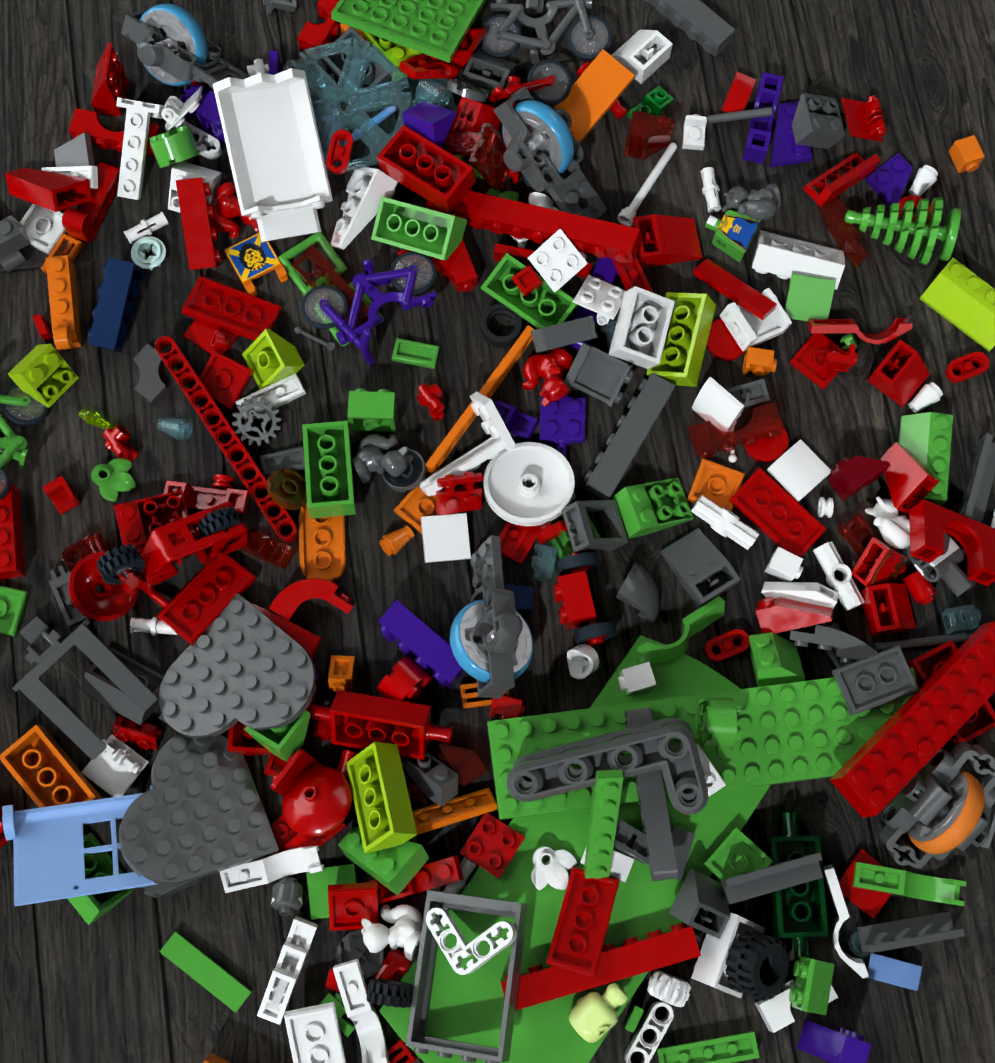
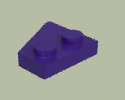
M898 153L870 174L865 181L890 207L892 203L899 202L913 167Z

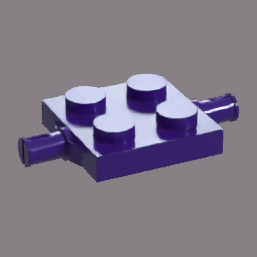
M567 394L558 401H552L548 406L543 407L541 404L540 443L558 445L557 451L561 453L562 450V455L565 458L567 457V445L585 443L586 398H572Z

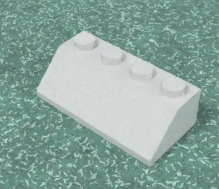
M760 230L752 260V268L761 274H767L768 272L776 274L781 279L791 278V273L836 280L835 289L837 290L845 268V257L842 250Z

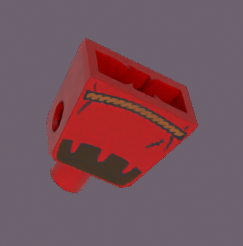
M872 537L854 567L852 575L866 587L893 583L898 574L905 572L907 558L887 543Z

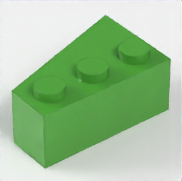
M355 826L338 844L349 860L397 896L429 859L421 844L410 841L399 846L372 853H364L360 829Z

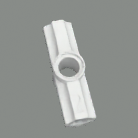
M704 495L697 500L691 510L695 515L709 523L710 527L724 537L728 536L747 550L753 545L759 535L756 530L740 521V518L725 507L721 508Z
M832 541L814 549L813 552L826 574L827 584L834 591L838 592V598L845 611L863 604L865 601L852 579L851 569L843 563ZM834 572L841 573L843 575V581L837 580L834 576Z

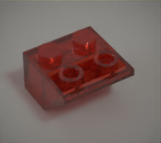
M633 111L623 155L645 160L669 146L675 120L669 119L666 116L659 117L649 115L646 112Z

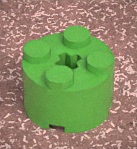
M188 124L149 138L159 168L200 154Z
M701 697L698 701V704H702L701 711H696L695 717L697 738H702L703 741L699 745L701 747H733L735 741L741 740V728L737 726V716L740 715V703L734 702L732 698Z

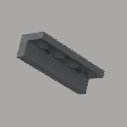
M986 433L977 443L958 513L980 523L983 521L995 476V443L992 442L993 435Z
M809 854L722 879L721 883L727 903L730 905L823 878L818 862L822 860L821 854Z
M950 911L857 927L862 952L873 953L965 936L963 929H954Z

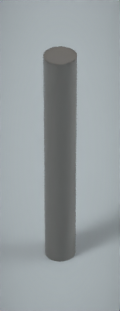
M767 107L708 115V122L712 124L773 116V108Z

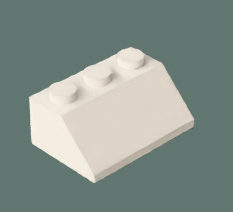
M730 912V919L720 939L706 934L702 942L701 956L698 957L694 965L691 978L742 998L743 993L734 990L731 987L732 984H729L727 980L728 975H726L725 969L727 968L726 959L729 956L728 951L732 948L734 940H738V936L741 933L745 934L748 930L764 933L765 928Z

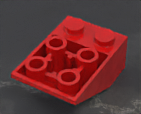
M108 43L97 64L91 104L97 115L122 116L123 107L116 106L117 97L126 99L125 91L129 88V77L125 75L124 66L119 61L118 52H115L112 43Z
M656 214L633 217L631 227L640 229L642 242L636 255L642 268L702 259L694 218Z
M182 490L113 505L123 545L125 547L128 544L135 545L139 552H143L146 542L155 528L189 516Z

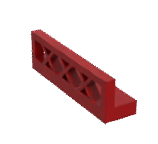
M856 152L806 184L803 190L822 207L870 175L881 159L875 154L869 159L864 160ZM854 161L858 166L852 167V162ZM839 170L847 173L842 176L840 175ZM827 179L835 180L830 184L827 183ZM813 187L821 188L822 192L819 194Z

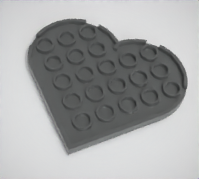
M237 593L203 635L197 639L196 643L193 646L189 645L167 670L159 690L160 710L166 722L174 730L194 739L218 736L229 730L238 721L255 730L264 731V729L275 727L278 729L296 720L309 706L316 689V668L312 658L303 647Z
M178 734L166 742L158 752L151 771L153 789L143 793L132 802L126 810L119 828V846L123 858L139 876L142 875L160 885H179L275 854L279 851L247 762L242 754L227 751L228 739L226 737L218 735L194 739Z

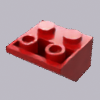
M462 96L448 138L476 149L482 146L484 151L491 153L502 122L493 111L495 107Z
M900 339L867 381L901 407H904L929 376V372L919 353Z
M886 583L867 586L860 592L865 601L863 608L870 637L916 629L905 584Z

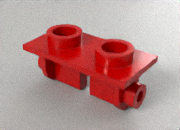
M118 716L115 724H111L112 733L119 741H129L143 749L158 750L157 739L160 740L163 735L160 727L144 722L141 729H137L139 724L125 716Z

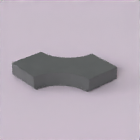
M147 343L133 358L140 371V379L135 387V391L153 405L167 387L162 382L160 376L161 366L164 362L157 351Z

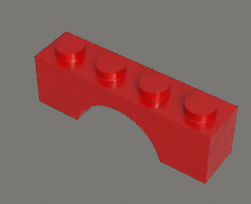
M75 108L68 130L73 139L85 132L90 135L91 145H95L100 149H114L122 153L124 131H109L102 127L96 112ZM149 124L146 158H155L149 138L162 134L157 124Z

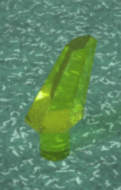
M81 409L78 416L85 419L86 423L105 430L108 428L114 429L111 423L94 410L86 411Z

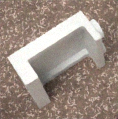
M770 288L765 289L761 294L775 302L777 306L763 321L740 305H736L735 302L728 304L720 314L721 319L742 352L747 350L748 347H754L783 334L792 324L789 315L784 311Z

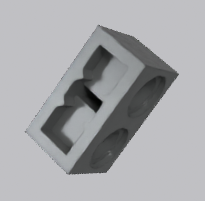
M618 818L614 847L640 863L649 865L644 833Z

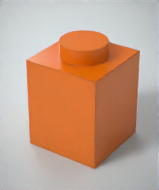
M975 135L955 141L949 150L958 173L975 171L985 158Z

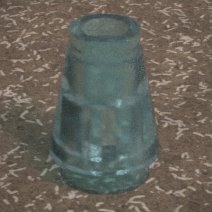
M161 417L158 420L157 429L179 441H183L191 437L193 425L186 419Z

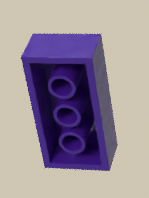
M398 600L378 620L379 630L382 632L381 635L390 643L393 640L398 643L399 651L405 656H413L417 664L426 672L429 670L433 674V680L442 688L447 686L451 689L465 673L456 661L451 646Z

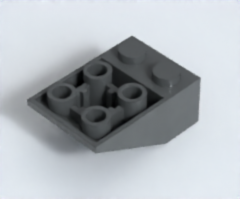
M699 528L660 551L698 609L736 586L741 580L729 561Z

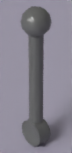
M301 326L294 328L296 334H302L326 346L330 352L335 350L336 347L333 342L328 343L304 331Z

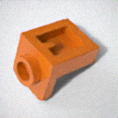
M331 655L328 674L329 691L336 693L338 690L353 692L355 656Z

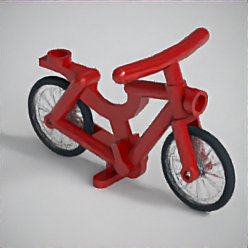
M540 61L530 70L527 83L520 84V78L516 76L508 77L507 88L503 89L498 86L493 89L487 104L495 107L497 100L510 98L512 94L524 86L535 100L546 105L559 104L568 97L571 91L572 80L570 73L564 65L557 61ZM509 169L508 177L513 178L512 183H517L519 171L515 172ZM566 171L560 174L562 179L566 176ZM523 175L524 182L528 189L532 192H538L531 187V185ZM546 189L539 192L551 196Z

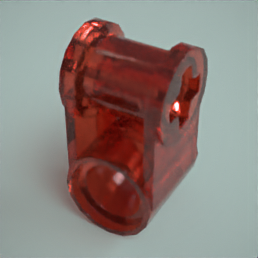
M859 513L855 514L853 519L845 524L840 523L838 525L841 536L848 542L859 558L865 550L862 542L869 544L872 537L877 538L868 526L865 518Z
M94 533L66 547L62 552V560L70 569H73L84 557L92 553L107 552L109 550H106L101 540V533ZM74 554H80L76 562H70V558Z

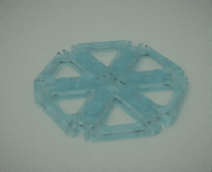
M348 38L305 49V53L309 55L308 58L304 53L300 52L299 55L303 62L297 64L294 60L291 61L295 69L305 71L308 87L320 98V100L312 101L316 125L326 123L320 140L325 164L332 135L337 130L343 129L348 131L350 129L369 148V155L350 161L346 172L379 164L377 155L404 125L402 112L411 108L412 104L411 92H402L404 88L410 87L407 77L373 43L372 48L369 41H366L363 48L358 47L360 43L358 38L355 40ZM344 53L347 56L337 84L319 66L318 61L322 57ZM371 62L379 63L392 77L391 82L361 89L367 67ZM341 102H345L348 105L345 111L338 108L341 106ZM396 106L400 112L395 129L390 134H386L366 114L367 112ZM345 140L340 142L341 146L344 145ZM337 161V162L335 163V166H336V167L341 166L342 162H341V161ZM327 168L328 174H331L332 172Z

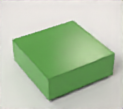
M633 1004L622 1027L633 1033L644 1012L643 1009Z

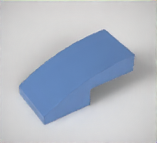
M871 953L867 971L869 977L866 978L918 991L922 966Z

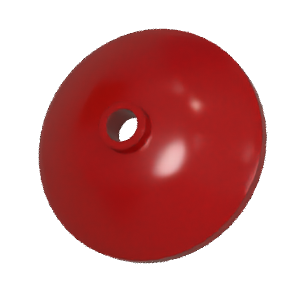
M97 552L84 557L74 566L68 580V592L73 605L84 616L96 621H112L124 616L132 609L137 600L138 593L132 598L130 594L126 595L124 593L121 582L118 585H108L105 583L97 568V560H100V557L106 554L105 552ZM96 586L102 587V593L96 591Z
M316 767L301 773L288 787L283 798L282 812L286 823L296 833L307 837L322 836L333 831L345 820L352 804L351 786L345 776L333 768Z

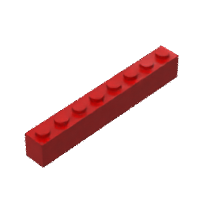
M682 922L670 926L671 931L662 933L661 929L648 932V937L638 940L637 936L624 939V945L617 947L614 946V943L603 945L595 978L554 966L543 968L542 964L529 967V972L521 974L519 977L516 1010L699 957L701 953L693 927L685 926V923ZM505 974V979L500 981L504 997L506 993L508 974Z

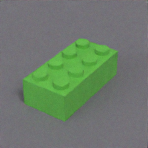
M348 421L302 424L307 508L310 519L356 515Z

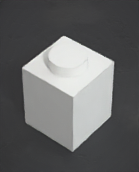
M778 547L773 552L764 572L784 582H791L794 578L798 580L803 571V567L800 566L803 559Z
M649 662L623 669L620 672V677H618L621 691L625 690L627 695L656 686Z

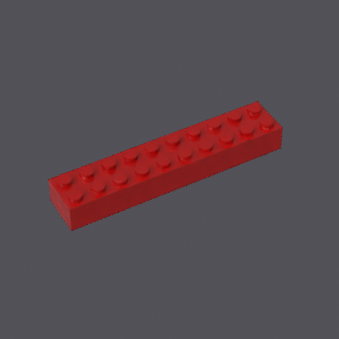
M995 621L981 625L919 690L829 779L862 818L877 816L995 693Z

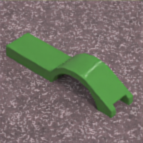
M718 596L683 618L682 636L673 644L655 645L647 641L639 646L638 652L644 655L637 658V662L639 664L646 662L657 664L678 659L686 652L691 636L724 616L725 601Z
M855 862L852 887L964 906L965 901L959 900L960 886L966 887V881L926 876L905 870Z

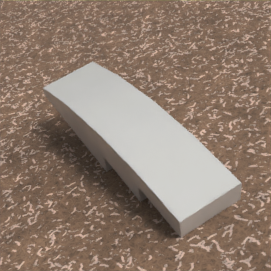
M298 916L294 918L287 940L282 947L278 962L272 972L257 1014L258 1017L279 1025L281 1024L284 1012L288 1007L312 945L318 924Z

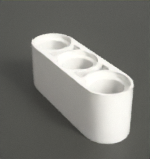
M656 1001L651 1004L625 1051L624 1060L626 1063H631L630 1057L635 1051L642 1053L643 1059L641 1063L650 1062L673 1020L674 1014L670 1005L663 1001ZM660 1006H664L667 1010V1016L663 1020H657L655 1017V1011ZM647 1029H653L655 1032V1037L651 1042L643 1040V1032Z

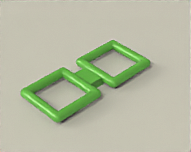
M321 232L314 233L278 257L286 272L304 296L308 291L318 286L335 287L345 297L353 291L355 292L353 282L344 287L337 278L347 271V266ZM318 242L337 268L307 286L289 260ZM319 291L331 306L341 300L334 292ZM364 292L362 303L369 311L372 300ZM318 303L314 307L315 312L324 324L332 323L321 313ZM378 310L377 315H381L383 317L381 312ZM335 326L330 328L329 331L338 342L336 333L340 332V330ZM348 342V343H346V344H344V345H340V346H343V347H344V346L348 345V344L351 343V342Z

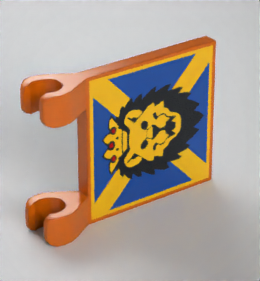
M260 233L224 249L247 294L257 296L258 294L252 281L275 270L281 282L289 279L285 268L279 261L269 241L261 242Z

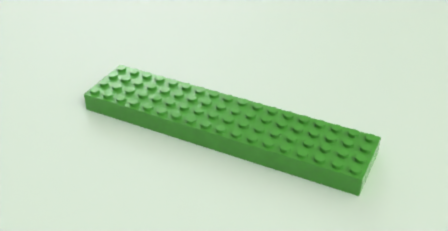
M911 667L910 670L916 681L914 667ZM832 677L487 721L499 820L592 808L594 786L531 802H522L510 795L506 782L508 774L517 759L525 754L626 729V710L650 707L653 721L669 717L684 719L693 731L696 744L703 742L702 738H697L695 726L696 711H701L702 704H698L701 697L732 698L734 702H739L740 715L737 716V726L741 728V740L735 741L733 747H701L726 783L725 787L717 791L721 792L832 777L915 692L851 716L835 678ZM672 738L669 741L678 742L680 739ZM621 751L622 754H630L628 751ZM573 763V765L580 767L579 764ZM635 776L623 778L620 805L639 802ZM662 776L665 798L667 799L669 794L664 777Z

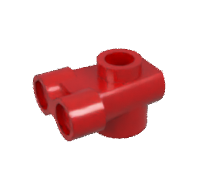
M427 383L420 385L417 395L419 404L422 407H427L434 421L441 420L445 414L442 411L444 405L441 400L444 397L440 387L436 383L428 386Z
M116 425L114 429L108 428L104 431L105 446L113 451L119 459L126 457L128 461H132L138 456V452L127 442L131 434L126 428Z

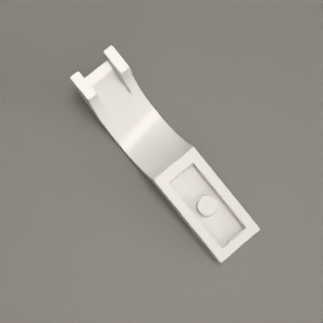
M319 846L289 849L220 871L225 893L268 884L297 873L310 872L311 874L323 871L325 868L323 864L321 865L317 852L319 851Z
M832 864L824 866L822 868L838 914L831 928L832 943L839 956L862 978L869 977L862 958H854L848 955L839 945V930L843 922L850 916Z
M355 959L334 965L333 971L347 1017L352 1020L359 1037L362 1063H390L379 1016L372 1003L366 1000L368 990L359 960Z

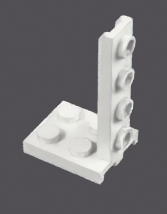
M117 97L116 106L127 108L117 196L140 200L150 117L163 119L161 113L164 106Z
M479 392L470 395L473 402L471 408L477 416L480 415L483 420L481 426L487 435H491V438L421 481L419 486L428 497L436 495V491L443 490V487H438L437 479L445 478L446 475L450 474L459 476L464 475L465 472L474 471L481 466L482 462L497 457L504 448L509 451L516 446L493 401Z

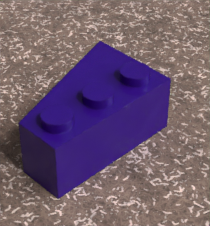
M805 1019L797 1049L813 1056H818L830 1063H866L871 1044L864 1042L865 1036L839 1026H837L835 1031Z

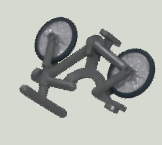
M496 0V4L491 3V10L507 11L510 14L509 16L497 14L487 18L480 27L485 28L486 33L479 45L483 52L496 58L508 57L518 47L531 49L530 58L532 64L535 65L540 62L539 51L544 56H550L555 52V43L578 14L579 19L571 25L568 31V45L576 56L590 60L595 59L602 49L605 51L609 49L612 41V31L604 19L587 14V9H592L593 0L549 1L545 6L548 12L540 18L528 17L524 13L525 10L522 4H508V0ZM572 7L549 37L545 25L557 16L560 8ZM518 21L527 27L535 28L539 39L523 36Z

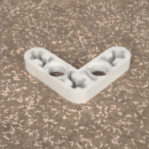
M433 908L426 916L428 928L453 970L460 975L473 973L511 945L517 937L516 927L510 922L503 921L496 923L468 944L446 909ZM436 914L443 916L440 920L442 925L434 923L437 919ZM450 926V929L443 931V927ZM501 928L509 929L507 939L499 938L495 941L492 938L498 937L502 933ZM451 933L457 938V944L452 949L446 944V938ZM484 940L490 945V951L485 956L479 952V944ZM472 955L477 958L467 962L468 968L460 966L463 962L461 958H469Z

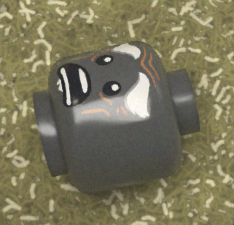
M280 878L279 882L275 883L272 887L271 906L278 910L280 915H294V911L301 909L303 906V885L298 883L296 878Z

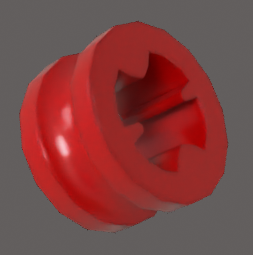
M221 474L214 475L215 483L212 484L214 489H233V486H231V483L234 482L233 477Z

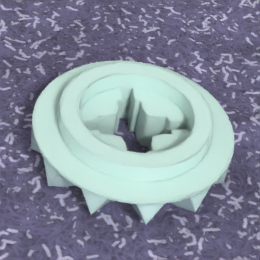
M147 236L134 243L131 249V258L141 268L152 270L156 266L160 267L162 261L166 260L165 255L167 251L161 240L156 237ZM152 250L154 256H149L146 259L144 253Z

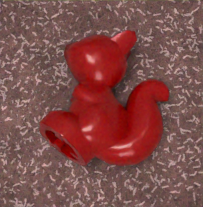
M231 181L221 185L213 194L215 202L212 205L215 217L211 218L212 227H216L217 231L230 232L229 237L235 239L240 234V228L232 218L240 216L246 225L252 226L259 233L257 219L241 215L234 183Z
M554 348L545 355H532L525 362L523 375L527 381L522 383L525 390L530 391L536 388L540 377L545 379L542 390L539 393L541 397H544L541 403L543 407L548 406L552 401L564 398L569 393L570 388L563 380L562 372H569L573 364L572 356L564 349Z

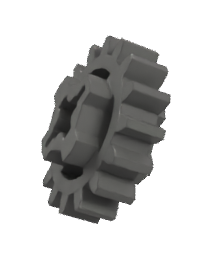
M255 396L252 397V402H248L246 398L243 399L245 405L242 407L237 404L239 412L232 413L237 418V420L232 421L233 426H238L234 430L235 434L241 433L240 440L243 441L247 438L249 445L256 441L257 445L260 446L261 440L268 444L269 436L276 438L274 430L281 429L276 424V422L281 421V417L275 416L279 410L277 408L271 409L273 406L271 401L265 404L264 397L260 399V402L256 400ZM254 407H262L267 411H256ZM247 411V419L241 424L242 416ZM251 413H254L258 419L262 418L260 420L261 430L255 423L251 424L253 422ZM270 419H272L271 426L268 429V431H266V424L268 421H270ZM252 430L258 432L259 435L255 436L248 434L247 432Z

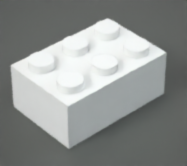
M636 286L626 291L623 296L608 355L646 369L658 365L675 301Z

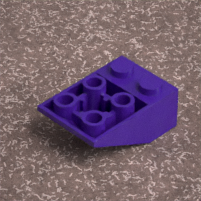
M210 91L199 103L195 112L202 131L215 137L220 143L226 144L215 93Z

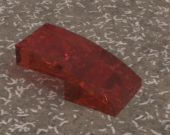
M252 530L247 540V546L242 551L286 570L295 549L273 540L270 536Z

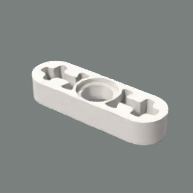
M183 121L179 127L188 124L192 133L199 136L196 143L200 155L211 160L217 159L222 153L219 140ZM166 122V124H165L166 131H168V130H167V128H168V126H169V123H168V122ZM207 146H209V147H211V148H212L213 146H215V150L210 149V150L208 151Z

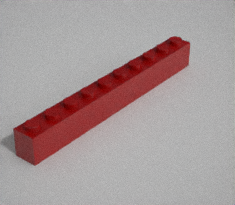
M468 191L450 213V215L467 219L466 225H470L475 229L483 228L491 230L496 234H509L517 239L526 238L539 244L545 243L553 234L561 229L579 252L594 254L599 258H612L621 263H634L642 242L641 232L638 228L474 191ZM427 201V209L449 214L430 201Z

